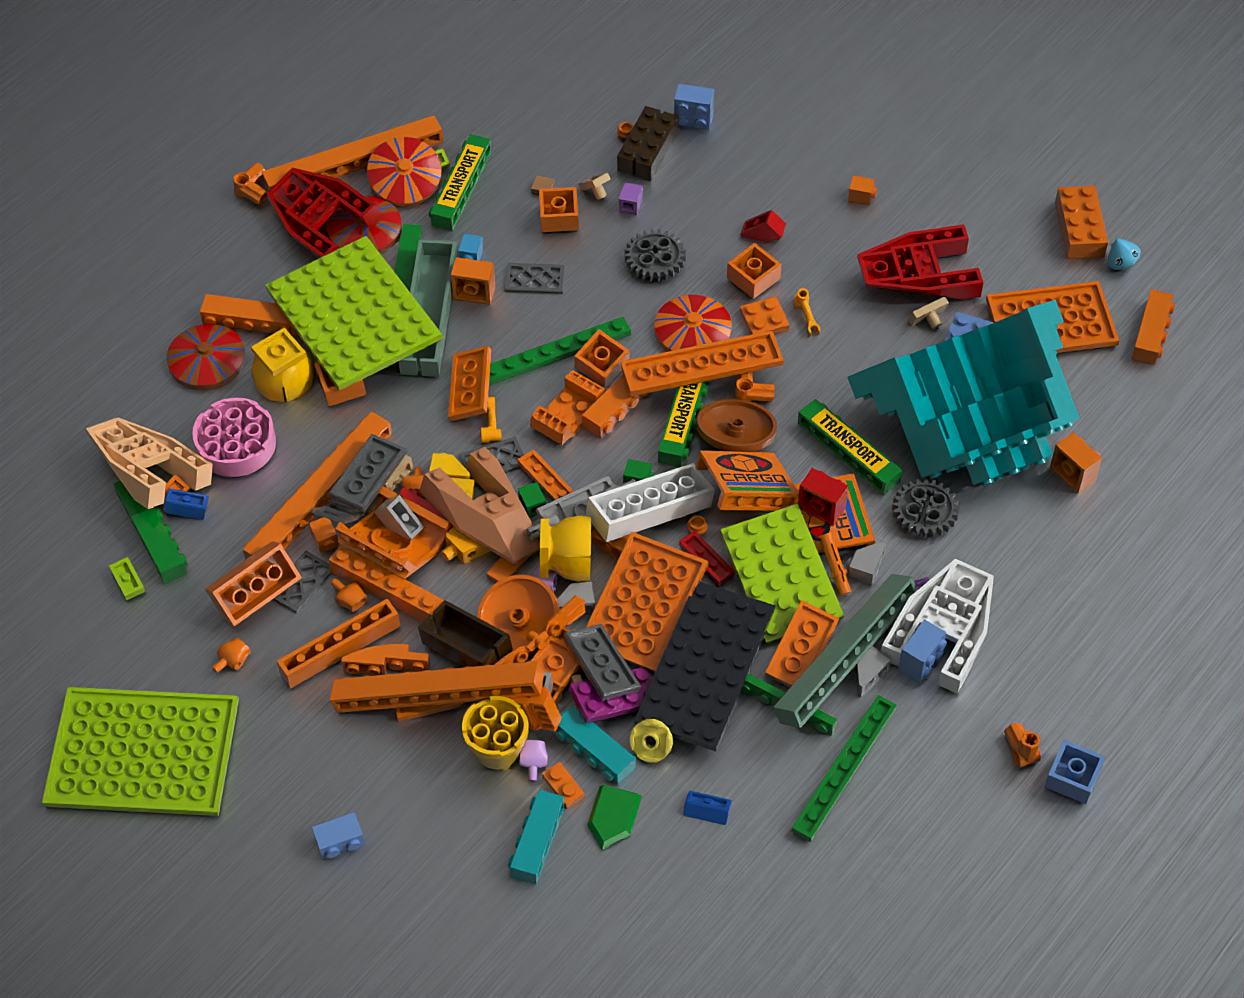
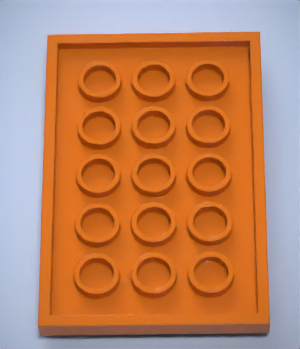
M1099 281L987 294L986 296L993 323L1022 312L1026 308L1056 300L1064 320L1063 323L1057 325V332L1063 348L1056 350L1057 353L1117 346L1119 344V338Z
M631 532L586 627L602 624L626 662L641 668L645 667L648 671L655 673L689 596H692L699 581H701L708 566V561Z

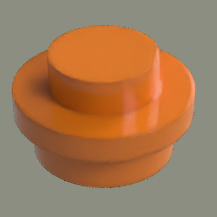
M630 122L621 123L617 129L618 136L627 139L634 126Z
M699 515L691 517L687 523V529L690 533L696 531L699 535H702L708 528L707 521Z

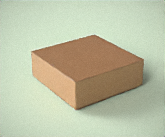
M537 175L531 187V193L539 194V189L553 188L555 184L554 179Z

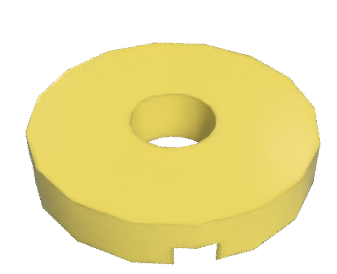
M645 719L631 730L629 737L630 747L640 760L648 763L658 762L670 753L673 746V737L669 728L663 722L656 719ZM647 736H652L656 740L655 746L647 743Z

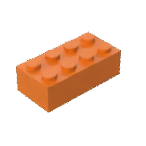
M1096 186L1058 187L1055 205L1067 259L1105 257L1108 239Z
M271 541L205 588V591L226 623L236 626L302 577L282 545Z

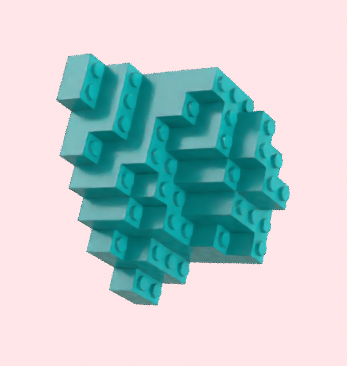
M1056 300L1026 308L1022 312L990 325L977 328L899 358L896 356L847 376L855 399L863 397L864 400L873 397L879 415L888 413V416L898 414L922 478L929 475L932 479L942 475V470L946 469L948 473L966 466L973 485L980 482L982 486L1004 478V473L1008 472L1010 476L1030 468L1029 464L1033 462L1035 466L1047 462L1046 458L1053 454L1046 436L1074 425L1073 421L1080 419L1056 357V350L1063 348L1057 332V325L1064 322Z

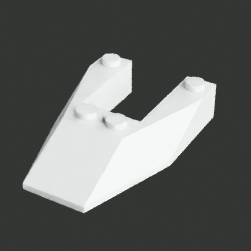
M954 559L909 597L883 642L881 653L890 659V663L899 667L903 647L923 620L929 621L946 631V639L956 643L940 673L938 685L958 694L987 635L994 576Z

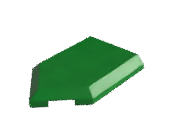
M606 785L599 786L587 826L591 833L594 834L602 851L609 848L611 844L630 837L642 796L638 793Z

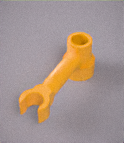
M801 288L795 294L793 304L796 308L803 310L807 321L808 336L811 337V329H815L819 335L820 326L814 321L809 306V292L807 289Z
M488 397V427H481V443L501 441V429H496L495 397Z

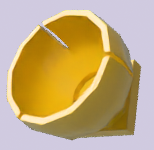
M285 328L251 346L252 352L255 354L251 376L259 394L270 401L285 403L283 387L287 402L301 398L312 388L315 377V367L308 351L300 346Z
M581 515L567 517L553 527L549 526V519H541L540 578H548L549 570H553L568 580L579 582L590 580L591 517Z

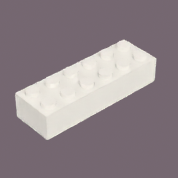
M692 463L588 497L586 516L591 517V523L603 539L608 542L629 535L631 532L635 533L709 508L712 505L715 489L703 474L696 470L695 464Z

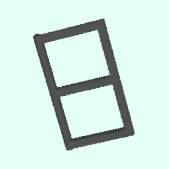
M338 503L311 510L313 514L342 522L343 524L365 518L368 514ZM334 508H338V509H341V510H344V511H347V512H350V513H353V514H356V515H351V514L345 513V512H343V511H340V510H337V509H334ZM323 511H327V512H330V513H333V514H336V515H339V516H342V517H345V518H340V517L334 516V515H332V514H329V513H326V512H323Z

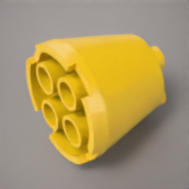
M490 696V699L483 700L476 705H471L462 721V733L467 746L481 764L495 770H507L517 760L529 732L528 719L521 709V705L510 698L501 696Z

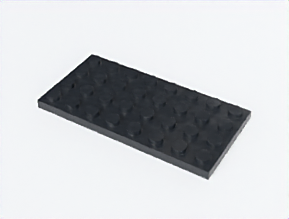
M699 581L692 596H689L636 715L634 724L637 725L645 719H656L663 722L669 728L672 737L717 751L774 614L775 605Z

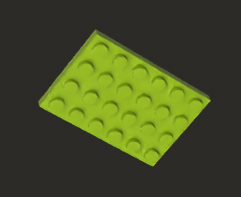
M798 504L720 529L721 537L745 596L775 605L774 614L763 638L765 645L783 638L801 600L839 619L844 618L841 606Z

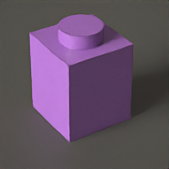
M624 183L619 197V211L637 215L643 199V186Z

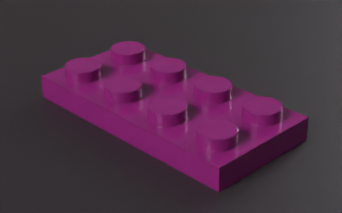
M642 667L631 670L641 685L638 692L604 701L600 699L589 680L570 684L568 689L585 723L639 711L652 681L647 668Z

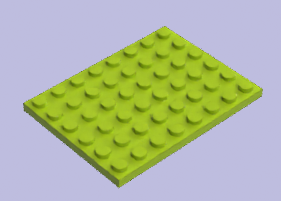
M367 236L265 285L267 292L339 391L443 339L440 330Z
M68 687L43 795V806L219 816L239 703L238 696Z

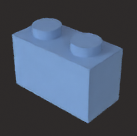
M355 812L312 827L322 859L334 858L339 853L348 850L354 851L365 845Z

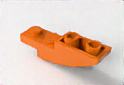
M387 644L368 647L352 652L342 657L341 660L343 671L350 674L384 675L387 668L397 671L401 669L412 670L414 672L430 669L429 654L410 652L409 644Z

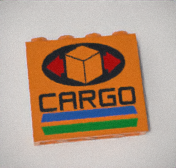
M700 451L695 468L696 470L710 471L721 490L717 503L720 510L777 511L797 504L799 491L774 453Z
M854 473L832 477L848 485L846 509L834 526L801 510L818 553L825 552L819 536L830 532L833 534L837 549L858 545L867 547L875 544V538ZM801 483L794 484L798 491Z

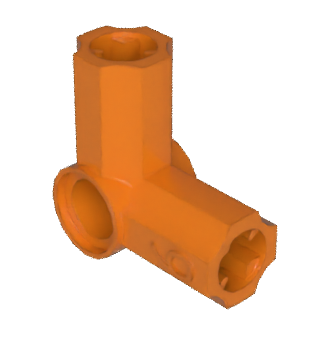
M254 163L245 172L237 173L233 178L234 193L238 197H246L261 206L268 198V191L257 185L263 179L262 171H265L263 165Z
M753 371L737 374L735 378L734 399L773 402L774 385L753 383Z
M1018 722L1010 724L1009 727L1005 728L1004 734L1012 748L1013 759L1019 768L1041 760L1039 751L1041 739L1038 733H1033L1031 730L1025 731L1022 723L1019 724Z

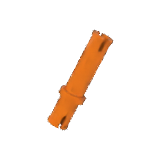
M832 532L819 536L832 572L830 575L832 579L834 578L839 596L852 592L846 577L847 570L843 568Z

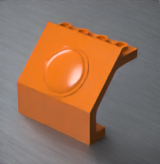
M383 486L379 492L381 497L369 515L349 529L342 522L338 523L335 529L340 533V538L337 542L406 579L439 554L446 542L445 535L453 526L449 521L401 496L424 528L412 540H408L386 528L374 512L386 499L399 495Z

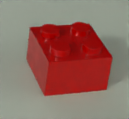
M811 468L800 484L798 506L800 510L834 526L846 509L848 485L841 480L828 476L823 471Z

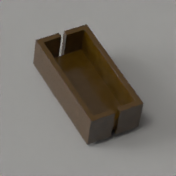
M645 106L617 155V171L633 175L634 161H636V177L652 181L679 132V116L665 111L662 114L661 110Z
M446 600L433 612L434 618L430 615L418 627L422 644L463 667L494 665L513 651L509 634Z

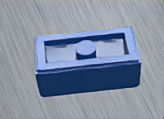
M168 488L164 502V513L204 520L209 496Z
M689 791L683 815L726 825L732 800Z

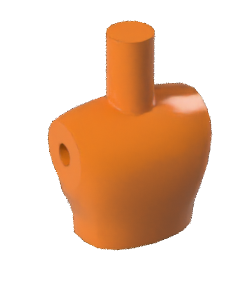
M415 467L414 475L403 477L402 484L405 489L409 490L412 488L419 492L424 477L422 475V467Z
M337 578L331 582V585L339 591L334 600L340 607L355 612L367 602L368 597L357 582L354 581L346 586Z
M239 638L221 645L217 650V655L221 660L212 666L213 671L218 673L225 666L235 670L241 668L247 656L251 654L249 647Z

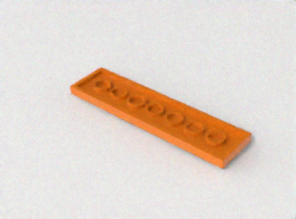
M767 331L621 361V369L630 396L781 366L784 364V359L773 331Z

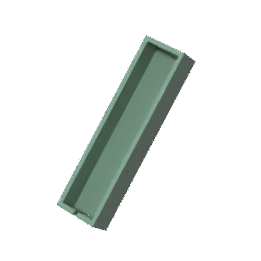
M419 239L410 293L440 330L443 339L400 360V374L418 375V372H422V376H440L453 293L451 272L455 259L458 257L457 241Z

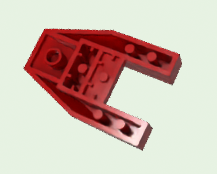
M293 167L267 193L288 233L317 259L339 249L334 242L317 231L339 207L371 230L384 217L374 202L341 179Z
M964 224L908 232L857 254L864 282L868 287L899 293L961 300L981 297L984 282L979 268L941 273L937 261L938 257L967 253L969 237Z

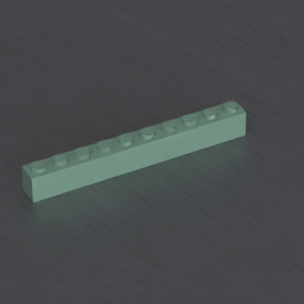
M891 574L774 706L780 724L801 728L899 616L909 597L917 591L912 577Z

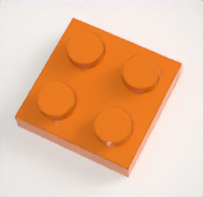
M777 297L740 306V313L751 335L767 331H773L776 334L789 330L790 325Z

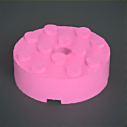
M228 398L211 404V408L207 411L200 413L193 426L192 436L197 454L213 464L212 472L221 476L238 477L253 473L263 467L275 451L276 435L272 418L267 410H264L257 402L250 399Z

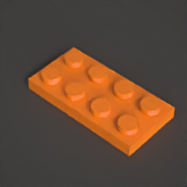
M488 345L453 354L448 418L451 422L487 413L491 348Z
M801 600L764 675L791 688L826 648L839 618Z

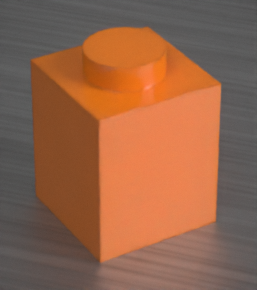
M853 175L848 201L870 205L871 199L875 198L877 193V187H874L875 179Z
M323 517L309 523L311 535L320 553L339 546L337 533L330 519Z

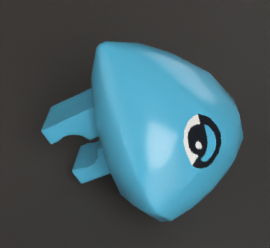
M1116 238L1114 242L1110 243L1111 249L1108 256V266L1114 270H1122L1133 266L1140 257L1141 249L1130 241Z

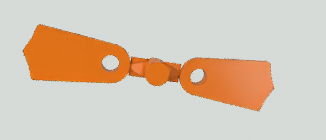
M574 595L546 623L545 631L538 634L535 631H530L526 637L527 641H529L526 647H517L494 665L525 662L528 658V651L532 652L536 648L543 649L546 646L545 640L549 638L548 635L559 633L564 627L570 625L586 613L585 600Z

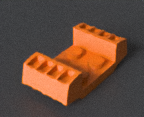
M574 370L565 376V388L546 408L539 405L532 413L530 420L531 428L541 432L560 445H563L582 427V414L605 392V388Z
M563 628L557 634L550 635L545 641L546 646L543 649H539L531 660L537 661L543 672L552 673L553 689L551 696L556 707L562 701V691L571 680V676H574L581 667L563 639L564 633L570 632L566 628Z
M542 687L541 696L510 698L521 705V709L527 716L530 729L535 731L540 729L557 730L562 716L559 714V710L548 689Z

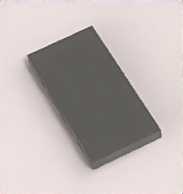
M371 434L330 490L329 497L365 513L407 454V449Z
M602 624L564 633L563 639L602 701L640 690L641 685Z

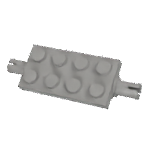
M606 476L537 508L536 512L540 520L549 519V526L553 527L567 517L586 516L588 497L636 481L631 479L618 486L611 482L609 476ZM541 523L526 529L527 535L531 534L529 536L531 541L540 537Z

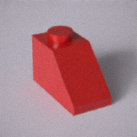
M769 210L746 220L740 235L745 238L769 243L779 240L783 236L786 223L773 210Z

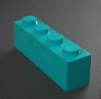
M573 705L561 715L562 719L555 731L556 737L561 741H566L576 754L584 756L588 764L593 768L597 767L608 781H613L619 785L636 768V758L593 722L585 723L580 711Z
M539 790L537 796L532 797L529 807L531 810L530 815L525 816L522 829H524L522 836L518 835L515 843L517 850L515 855H511L509 858L508 868H510L511 877L537 884L565 808L564 796Z

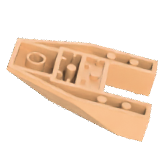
M118 417L86 428V433L133 499L147 509L164 503L166 482L145 469L156 464L171 475L178 476L195 491L211 485L213 464L170 436Z

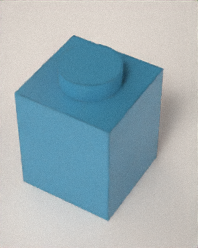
M464 234L458 250L459 258L480 261L483 252L482 236Z

